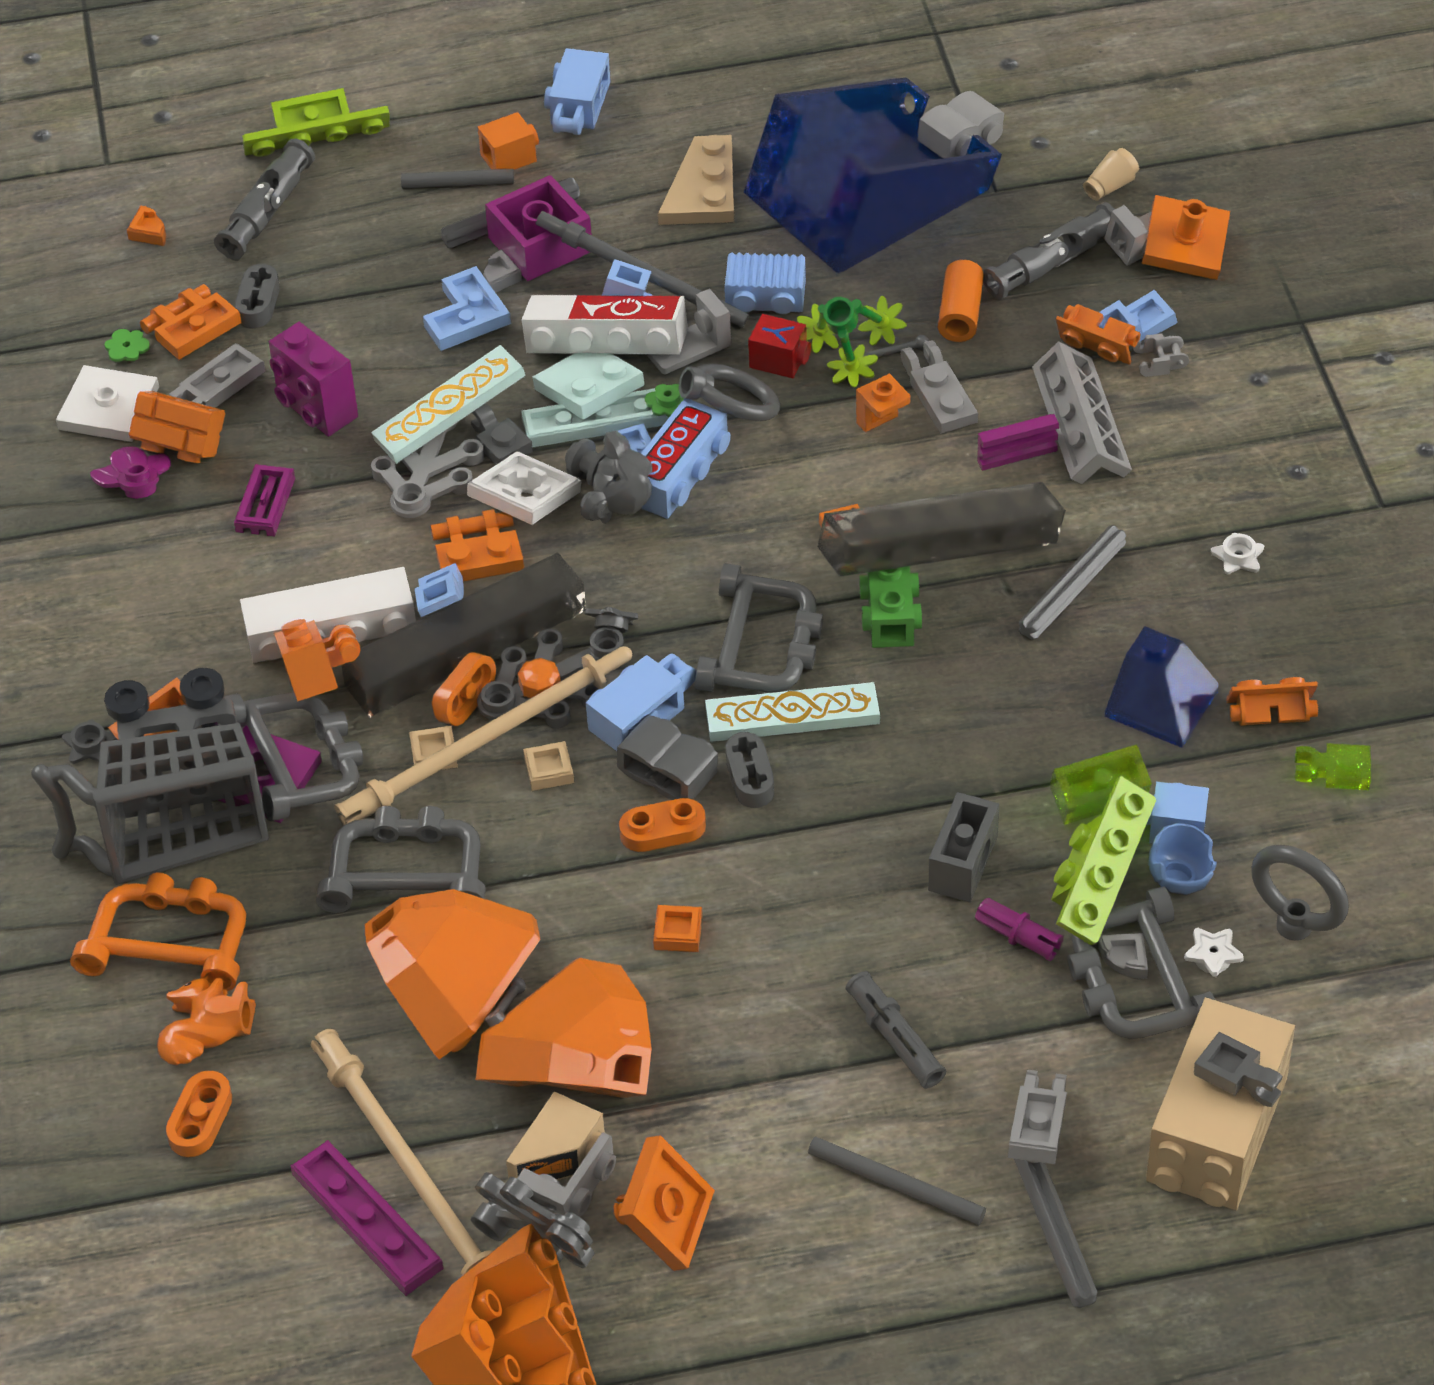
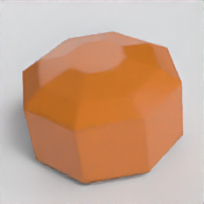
M543 658L525 662L518 672L519 686L523 695L528 698L538 695L561 681L555 662Z

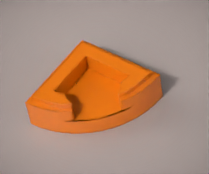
M141 205L127 229L128 239L164 246L166 242L164 223L153 209Z

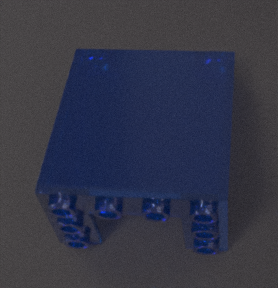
M906 77L775 94L743 193L835 272L840 273L988 191L1002 154L979 135L972 136L966 155L942 158L917 140L919 122L930 96ZM907 93H910L915 101V108L912 113H909L905 108L904 101Z

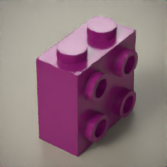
M300 321L268 341L271 354L270 366L274 372L276 383L274 392L284 407H291L302 416L307 425L312 428L316 427L328 437L359 417L351 362L348 358Z

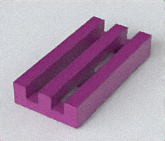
M1049 414L978 433L977 462L981 470L1058 451L1056 443L1058 433L1056 429H1059V422L1056 416Z
M254 465L234 521L236 532L244 533L245 528H250L251 534L259 535L261 530H266L267 536L275 537L295 481L293 468ZM264 475L269 476L260 497L255 517H249ZM280 477H282L273 504L271 506L268 518L265 519L278 480Z

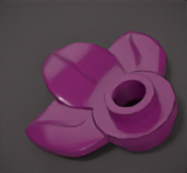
M121 447L112 452L110 456L111 465L92 470L90 476L101 487H120L129 498H144L156 491L159 475L169 470L171 461L165 453L147 456L138 447Z

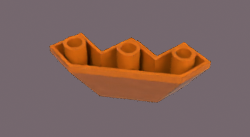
M455 889L399 898L364 924L366 944L385 984L439 1060L449 1052L461 1050L469 1043L472 1035L477 1032L540 941L537 920L532 914Z
M577 958L508 1012L504 1020L499 1024L488 1028L481 1034L475 1080L515 1087L542 1084L621 1098L646 1095L652 1050L646 1002L621 965Z
M532 1224L521 1228L450 1286L420 1325L411 1355L433 1385H597L556 1251L552 1243L547 1238H542Z

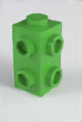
M909 556L867 558V575H859L860 600H868L869 606H862L863 631H871L872 648L914 646V629H922L921 604H913V598L919 597L918 572L910 573Z

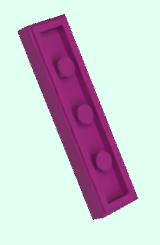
M329 1140L290 1166L292 1175L405 1296L444 1269L442 1259Z

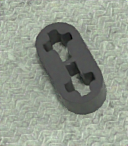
M256 264L249 267L243 274L235 300V308L240 312L241 325L244 327L259 328L266 325L272 318L280 285L278 273L271 265Z
M739 732L732 735L726 742V765L736 798L746 807H763L771 802L774 797V776L764 743L754 733ZM747 750V753L751 755V761L745 762L740 751ZM755 777L759 789H753L748 779Z

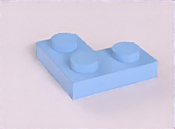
M477 266L441 279L443 291L453 305L423 316L424 328L440 351L511 324L510 312Z

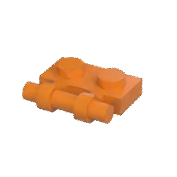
M205 284L195 289L187 288L178 294V299L166 306L158 305L150 310L149 316L140 320V326L146 334L154 331L156 340L178 360L242 323L240 312L217 292L211 295L209 288Z
M491 509L482 511L481 516L465 519L453 516L446 518V522L430 525L433 541L446 538L450 540V542L435 545L439 568L442 569L456 563L462 574L463 582L524 570V560L516 530L499 532L500 528L514 526L513 516L507 513H495V510ZM484 531L486 533L485 536L463 539L462 536Z

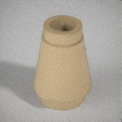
M1124 148L1109 151L1089 176L1088 180L1083 183L1085 192L1090 198L1098 201L1100 198L1132 182L1135 179V174L1139 171L1138 162Z

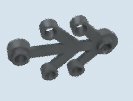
M602 627L594 631L590 637V648L556 664L560 673V680L562 681L583 669L582 656L590 654L597 661L619 647H623L624 639L622 633L612 627ZM549 628L542 630L538 634V649L534 659L543 658L552 661L554 656L562 652V634L558 630ZM549 641L555 642V643H553V644H545L546 642H549ZM511 646L503 650L501 653L502 666L497 681L486 684L478 696V710L482 716L489 720H494L529 700L528 697L523 695L519 683L514 685L516 675L523 664L527 662L526 652L521 647ZM512 659H518V660H519V661H517V662H509V660H512ZM591 683L567 698L581 700L583 707L586 708V702L590 698L588 696L599 689ZM561 700L534 717L545 718L546 724L551 728H563L570 722L569 705ZM556 712L563 713V714H561V715H559V716H554V715H552L553 713H556Z
M486 1172L476 1184L475 1189L489 1202L481 1203L471 1217V1222L488 1237L496 1241H502L510 1228L520 1230L524 1226L532 1224L542 1238H547L552 1243L559 1263L565 1256L576 1266L585 1268L595 1255L594 1250L590 1247L593 1243L591 1236L588 1234L590 1226L572 1212H566L564 1216L558 1213L553 1214L530 1199L534 1194L533 1191L521 1180L510 1177L504 1183L496 1176Z

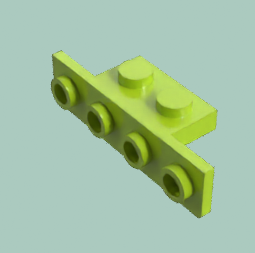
M344 88L271 102L276 128L242 135L243 150L245 156L253 154L254 156L262 157L272 154L277 149H282L290 139L302 140L309 146L312 142L327 140L328 142L341 141L348 135L361 132L366 135L376 134L384 128L390 127L388 106H382L350 113Z
M1122 776L1116 779L1102 814L1088 824L1081 823L1076 828L1069 841V846L1072 847L1070 856L1060 865L1054 876V882L1057 886L1051 900L1063 907L1056 925L1089 945L1097 943L1100 939L1156 803V798Z

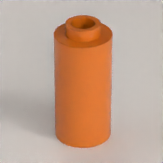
M970 260L954 261L947 266L945 271L938 331L944 338L954 342L970 340L977 331L984 272L977 263Z

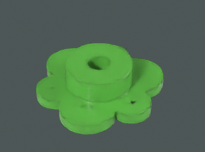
M126 329L116 330L112 334V339L107 340L104 344L105 349L109 351V359L114 362H121L123 360L135 361L139 358V354H143L150 349L149 341L143 338V333L140 330L132 332Z
M660 384L656 386L655 391L649 392L645 396V404L652 408V413L655 416L665 414L670 417L684 400L679 393V384Z

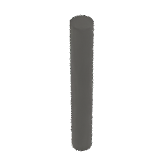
M514 169L401 173L402 188L514 184Z

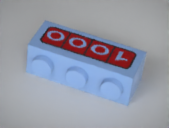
M684 398L641 452L652 463V472L647 476L652 484L651 496L641 509L668 519L678 506L685 504L692 487L698 480H703L706 477L710 464L718 454H723L729 445L731 435L728 432L727 413Z

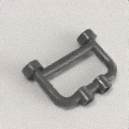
M724 563L720 576L719 596L731 597L734 600L719 661L717 658L700 656L696 671L695 689L713 692L715 684L764 692H781L791 688L798 682L803 669L813 670L816 645L809 644L810 637L820 639L823 625V614L816 613V599L814 595L802 584L741 574V565ZM753 592L792 598L800 604V609L796 616L793 639L788 650L786 669L782 674L765 675L734 670Z
M294 692L243 701L238 693L223 696V698L233 701L237 723H240L241 727L247 724L275 782V785L263 787L261 795L264 813L269 821L288 818L290 808L340 799L350 795L357 788L360 779L357 766L363 764V752L358 741L345 743L343 736L348 734V723L343 711L330 713L323 701L316 696L297 702ZM291 709H303L310 712L315 720L317 736L320 740H325L330 750L332 766L335 770H340L342 779L333 783L297 789L261 715Z
M392 806L379 807L375 811L374 819L354 820L344 825L336 833L332 842L329 874L327 878H324L318 884L316 903L327 912H344L351 907L353 890L455 889L485 899V885L478 880L481 848L479 834L472 825L462 820L444 819V812L435 806L421 808L418 813V819H401V812L397 808ZM363 836H374L376 840L384 843L394 842L399 836H417L421 841L427 843L437 842L442 836L458 837L463 841L461 873L347 872L349 848L354 839Z
M1165 886L1146 891L1145 901L1111 909L1103 930L1138 921L1175 1007L1174 1011L1137 1021L1124 1019L1117 1009L1113 989L1105 980L1096 949L1078 937L1072 936L1075 953L1067 956L1068 965L1073 980L1086 979L1089 989L1082 990L1085 1010L1089 1017L1100 1014L1107 1028L1120 1037L1128 1039L1145 1038L1193 1025L1204 998L1215 1000L1211 992L1198 994L1191 998L1159 926L1160 924L1174 921L1173 904Z

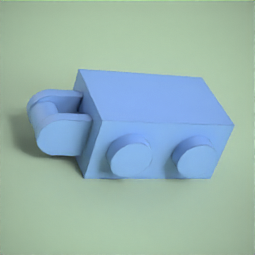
M566 48L561 63H555L552 87L547 86L544 96V106L546 109H550L553 132L573 133V135H580L582 128L594 129L610 84L609 53Z
M669 654L659 663L648 655L644 656L634 665L626 667L619 677L605 688L599 689L591 695L586 702L588 730L617 751V747L646 715L670 721L684 709L683 692L694 683L696 669L687 665L675 654Z

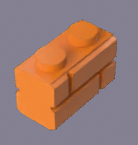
M140 391L136 398L135 415L132 417L129 436L132 439L142 441L140 448L144 450L164 453L165 448L178 451V459L200 463L201 458L214 457L217 454L220 440L219 434L222 431L225 410L155 391Z

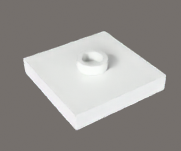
M83 365L56 418L58 430L133 442L134 439L130 438L129 431L132 417L135 415L134 408L137 394L140 391L157 392L159 389L158 378Z

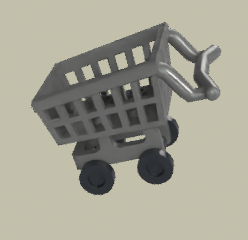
M197 668L189 671L180 681L181 697L187 705L147 711L150 703L146 687L140 682L123 680L109 687L105 693L104 702L108 715L117 720L119 740L101 742L97 788L70 764L48 767L44 764H39L32 769V778L52 802L58 825V832L52 846V853L56 858L62 859L67 857L69 852L81 851L99 871L105 875L112 876L114 884L118 885L151 875L152 873L162 872L269 839L254 758L251 755L240 723H237L233 701L223 698L225 688L221 674L210 668ZM167 730H177V732H169V733H162V734H155V735L144 736V734H149V733H155V732H161V731H167ZM171 770V773L169 774L161 773L163 771ZM57 780H63L84 803L96 808L106 851L94 839L85 835L75 836L77 828L69 796ZM247 794L249 804L236 807L233 797ZM225 799L227 809L214 812L212 801ZM203 803L205 815L192 818L190 805ZM181 807L183 820L170 823L169 810ZM160 812L161 826L147 829V814ZM254 815L257 825L242 829L239 818ZM138 816V831L125 834V819ZM231 820L234 832L219 836L216 824ZM208 826L210 839L195 843L194 829ZM185 832L187 846L172 850L171 835ZM162 838L163 853L149 857L148 841ZM139 844V860L124 864L125 847Z

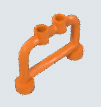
M159 872L152 873L148 878L147 884H123L113 888L104 896L98 907L87 940H81L76 943L70 963L76 971L87 976L103 974L110 955L204 966L201 978L206 979L210 985L215 979L222 978L223 989L230 991L234 989L240 973V966L234 959L246 925V911L242 903L235 897L217 893V886L210 879L203 877L195 878L192 880L189 889L174 888V880L169 875ZM127 901H141L147 907L155 910L165 909L167 905L184 906L190 912L198 915L207 914L210 910L226 912L229 916L219 949L108 937V933L117 908Z

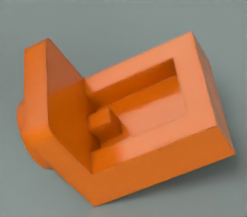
M890 373L856 389V423L864 432H867L898 417V409L910 404V394Z

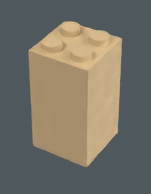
M1206 997L1204 998L1151 1130L1147 1182L1156 1184L1159 1188L1168 1192L1178 1191L1202 1199L1211 1206H1224L1237 1211L1280 1097L1272 1107H1267L1257 1102L1243 1086L1235 1096L1195 1076L1194 1063L1218 1032H1221L1261 1052L1259 1065L1271 1068L1283 1076L1281 1082L1276 1087L1282 1093L1288 1076L1295 1025Z

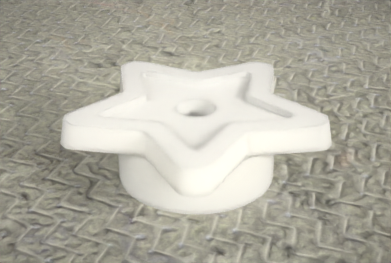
M1232 533L1224 540L1223 545L1212 547L1211 553L1224 562V573L1227 575L1240 569L1257 573L1260 566L1256 558L1263 552L1264 545L1255 543L1248 535Z
M1196 928L1193 932L1195 945L1184 956L1186 961L1195 962L1202 971L1210 973L1213 977L1225 971L1230 963H1238L1244 960L1243 954L1231 945L1233 937L1231 929H1225L1212 934L1203 929ZM1215 948L1218 952L1212 953L1210 949Z

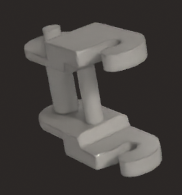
M1161 333L1146 335L1143 345H1141L1139 340L1136 347H1133L1136 353L1153 352L1159 356V358H1153L1150 368H1148L1147 362H1142L1139 365L1140 373L1145 377L1170 374V370L1181 369L1187 366L1189 357L1180 351L1184 345L1183 339L1180 336L1163 337Z

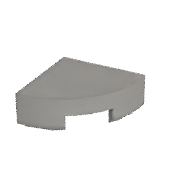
M502 249L490 256L483 276L495 293L522 281L521 270Z
M1143 933L1100 936L1097 943L1098 950L1103 960L1112 969L1128 977L1147 979L1148 965Z

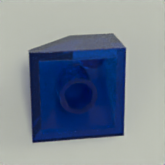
M1144 626L1124 658L1105 709V717L1182 748L1217 694L1219 684L1183 641Z

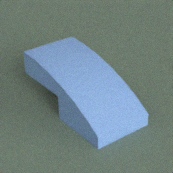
M1155 290L1126 307L1118 300L1099 312L1104 317L1099 325L1100 328H1104L1109 317L1135 326V331L1141 333L1140 341L1144 340L1146 335L1158 334L1177 323L1175 312Z
M456 563L418 579L419 587L415 588L417 608L421 617L462 600L464 595L463 577Z

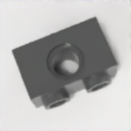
M959 792L956 793L929 857L928 891L971 903L998 837L999 803Z

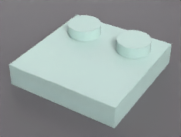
M574 353L532 376L536 391L557 404H562L565 409L581 419L589 417L645 385L642 371L612 353Z

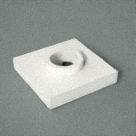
M518 451L469 482L467 486V496L531 525L581 492V480ZM521 492L532 494V496L523 497Z

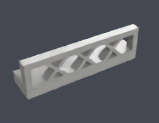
M1058 341L1032 368L1048 414H1054L1059 422V429H1056L1058 433L1057 441L1070 478L1083 484L1100 467L1125 477L1132 471L1093 360L1091 357Z

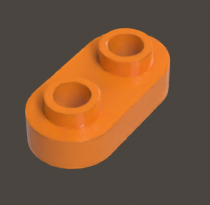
M474 652L467 654L434 693L432 708L435 718L439 722L460 726L477 708V699L483 687L495 681L496 665L490 656Z
M689 798L674 799L632 808L625 812L619 821L621 842L625 847L636 852H646L690 843L699 839L706 829V817L703 806Z
M203 1071L195 1074L187 1081L166 1125L169 1145L176 1154L184 1157L199 1156L209 1150L214 1143L232 1104L230 1084L223 1074L216 1071ZM208 1098H215V1100L210 1103L203 1102ZM190 1135H198L195 1138L186 1139Z

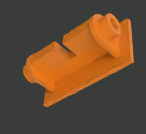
M1079 304L1075 305V307L1068 305L1063 318L1060 316L1056 317L1060 338L1074 348L1085 347L1093 350L1100 357L1110 362H1117L1118 360L1128 365L1131 364L1129 345L1136 347L1141 336L1140 332L1135 331V326L1109 317L1104 328H1100L1099 325L1104 318L1103 314Z
M1302 677L1285 678L1280 680L1279 684L1263 685L1260 680L1241 681L1237 683L1236 687H1231L1226 699L1227 703H1237V705H1230L1231 722H1239L1240 726L1270 724V708H1277L1279 723L1309 722L1310 717H1318L1317 700H1309L1318 687V682H1305V679Z

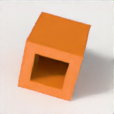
M518 112L478 126L480 154L491 169L515 170L537 162L535 146L539 144L538 134L534 126L527 124Z

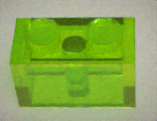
M1137 744L1053 770L1050 788L1064 825L1102 814L1115 781L1120 776L1149 793L1152 783Z

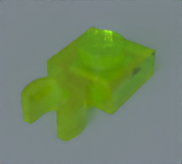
M1327 743L1325 753H1320L1315 748L1309 746L1296 747L1295 763L1309 764L1296 765V781L1312 782L1317 778H1325V788L1370 789V745Z

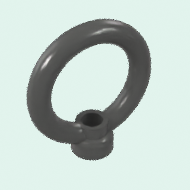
M704 364L697 368L688 366L681 374L679 393L682 398L696 400L701 397L720 411L751 421L770 420L777 416L780 411V401L775 392L758 378L739 369L721 364ZM714 380L739 386L755 395L764 405H752L735 400L715 389Z
M1289 845L1268 846L1256 854L1251 866L1253 883L1262 899L1278 914L1276 927L1280 935L1289 940H1302L1308 937L1311 931L1332 930L1344 922L1349 911L1348 896L1339 878L1325 863L1312 854ZM1274 863H1286L1298 867L1311 875L1327 893L1331 904L1330 910L1326 913H1314L1310 911V906L1304 900L1297 898L1288 900L1274 885L1269 872L1270 866Z

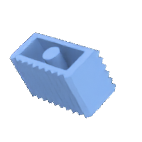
M733 252L728 254L725 278V303L745 313L752 310L775 311L779 314L803 312L806 271L805 257L802 254L798 257L794 254L791 256L787 254L773 256L771 253L767 256L763 253L761 255L756 253L753 255L749 253L743 255L740 252L736 255Z

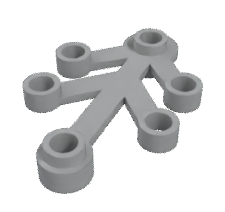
M455 423L424 444L420 455L414 451L402 459V462L412 473L410 480L405 481L396 471L395 462L389 456H379L372 461V476L377 482L386 483L393 492L390 504L395 514L404 518L419 517L429 510L431 500L451 491L459 495L467 494V486L473 480L472 472L464 467L455 468L449 473V476L428 485L426 484L430 477L460 463L468 466L480 464L484 460L482 443L476 439H468L463 441L459 447L438 456L446 433L456 427L457 423Z

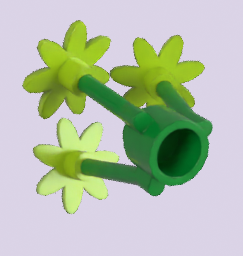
M880 296L877 310L867 305L863 306L859 299L851 302L844 297H835L830 299L825 305L821 304L818 306L813 304L811 308L812 318L801 315L797 317V322L806 324L807 341L813 339L812 350L815 354L821 350L823 342L831 348L837 349L839 344L833 334H838L843 347L839 348L838 351L841 360L830 361L827 363V367L838 371L833 377V383L838 384L848 378L849 384L853 388L858 385L859 375L870 379L875 376L869 366L878 360L877 355L864 356L865 347L863 344L859 345L854 352L852 350L848 333L856 328L858 314L870 319L860 324L858 330L861 332L872 331L869 340L872 346L880 341L882 335L889 344H894L895 336L892 329H904L907 326L903 320L895 318L901 312L903 305L896 303L888 308V303L884 296Z

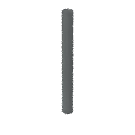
M816 1136L810 1143L808 1154L974 1224L980 1225L984 1219L986 1208Z

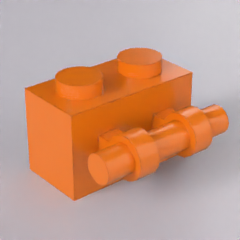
M305 619L294 620L284 624L281 627L282 631L274 633L297 702L337 689L338 686L332 668L355 661L361 651L354 631L347 625L335 626L330 633V637L324 639L321 638L314 620L306 622Z

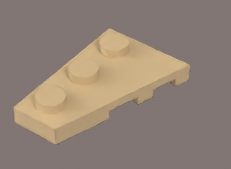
M732 135L694 136L659 210V225L734 222Z

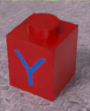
M762 314L748 339L749 368L793 379L800 365H806L811 353V342L807 341L806 324Z

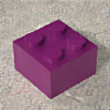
M551 175L485 204L488 238L513 261L527 281L590 253L579 246L575 249L561 242V237L536 225L538 216L544 211L568 224L573 221L585 227V232L592 235L589 215Z

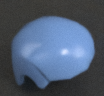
M1175 823L1164 826L1155 837L1149 851L1148 866L1154 881L1159 883L1160 887L1165 886L1170 893L1187 895L1203 890L1213 877V871L1217 865L1212 856V839L1192 825Z

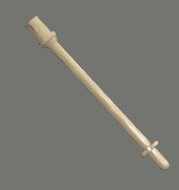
M626 646L619 647L597 661L590 654L582 656L583 669L390 780L384 782L372 779L367 782V788L334 805L336 813H341L338 816L343 825L354 820L365 819L374 814L379 807L391 806L394 797L587 685L592 683L598 689L605 688L607 682L605 675L629 662L632 658V651Z
M326 1029L315 1036L321 1046L317 1041L312 1040L311 1047L327 1067V1077L333 1086L347 1088L466 1262L461 1270L463 1276L493 1251H480L361 1078L364 1065L358 1056L349 1053L336 1030Z

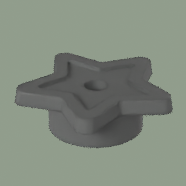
M605 607L603 609L587 608L584 613L585 615L596 617L595 629L612 627L621 633L628 632V625H633V620H638V613L620 611L613 607Z
M92 719L76 725L71 733L62 735L63 741L72 748L69 756V761L72 764L88 758L99 762L101 742L117 740L111 732L104 731V728Z

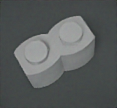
M973 91L963 92L953 98L947 105L936 106L920 118L917 140L948 162H956L970 156L975 148H982L993 144L1000 138L1003 132L1004 112Z

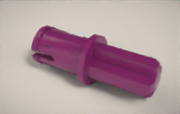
M991 898L983 900L977 908L975 919L979 923L1009 938L1008 943L1013 946L1019 943L1045 957L1048 961H1052L1057 955L1053 949L1060 950L1064 936L1056 934L1030 920V914L1026 912L1019 914Z

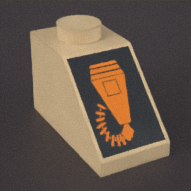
M554 1091L507 1159L508 1179L510 1177L518 1178L524 1168L538 1175H550L556 1180L572 1177L601 1133H605L603 1113Z

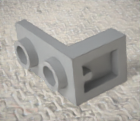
M1123 205L1112 211L1104 239L1128 266L1143 258L1151 212L1138 218Z
M710 288L696 294L697 312L694 313L696 324L688 327L680 355L646 354L662 374H668L731 346L730 311Z
M604 1132L601 1133L565 1187L550 1175H538L525 1168L517 1179L524 1182L533 1191L534 1194L530 1198L532 1201L553 1214L558 1213L564 1216L566 1212H572L581 1217L587 1211L592 1200V1192L600 1180L606 1181L615 1167L616 1156L613 1154L612 1136Z

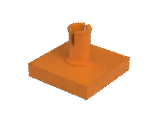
M1155 195L1142 264L1217 280L1221 270L1230 211L1206 206L1205 203L1198 199L1182 201Z
M661 1135L647 1137L626 1194L619 1195L615 1199L618 1203H614V1215L620 1224L627 1225L673 1271L688 1269L715 1190Z

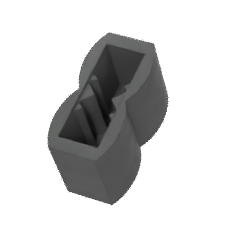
M646 715L617 747V767L633 780L644 785L653 786L659 793L670 800L680 798L694 799L717 773L718 753L714 750L713 746L703 738L682 734L677 726L667 719Z

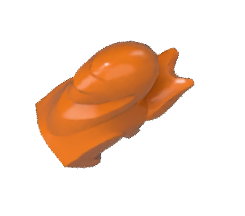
M204 978L195 979L179 989L167 993V999L174 1003L172 1006L173 1011L191 1015L188 1019H181L170 1023L159 1033L157 1043L158 1054L169 1064H188L193 1059L200 1057L204 1049L222 1045L231 1038L250 1035L256 1003L255 1000L248 997L247 982L238 983L232 996H228V991L223 989L222 978L215 979L211 985Z

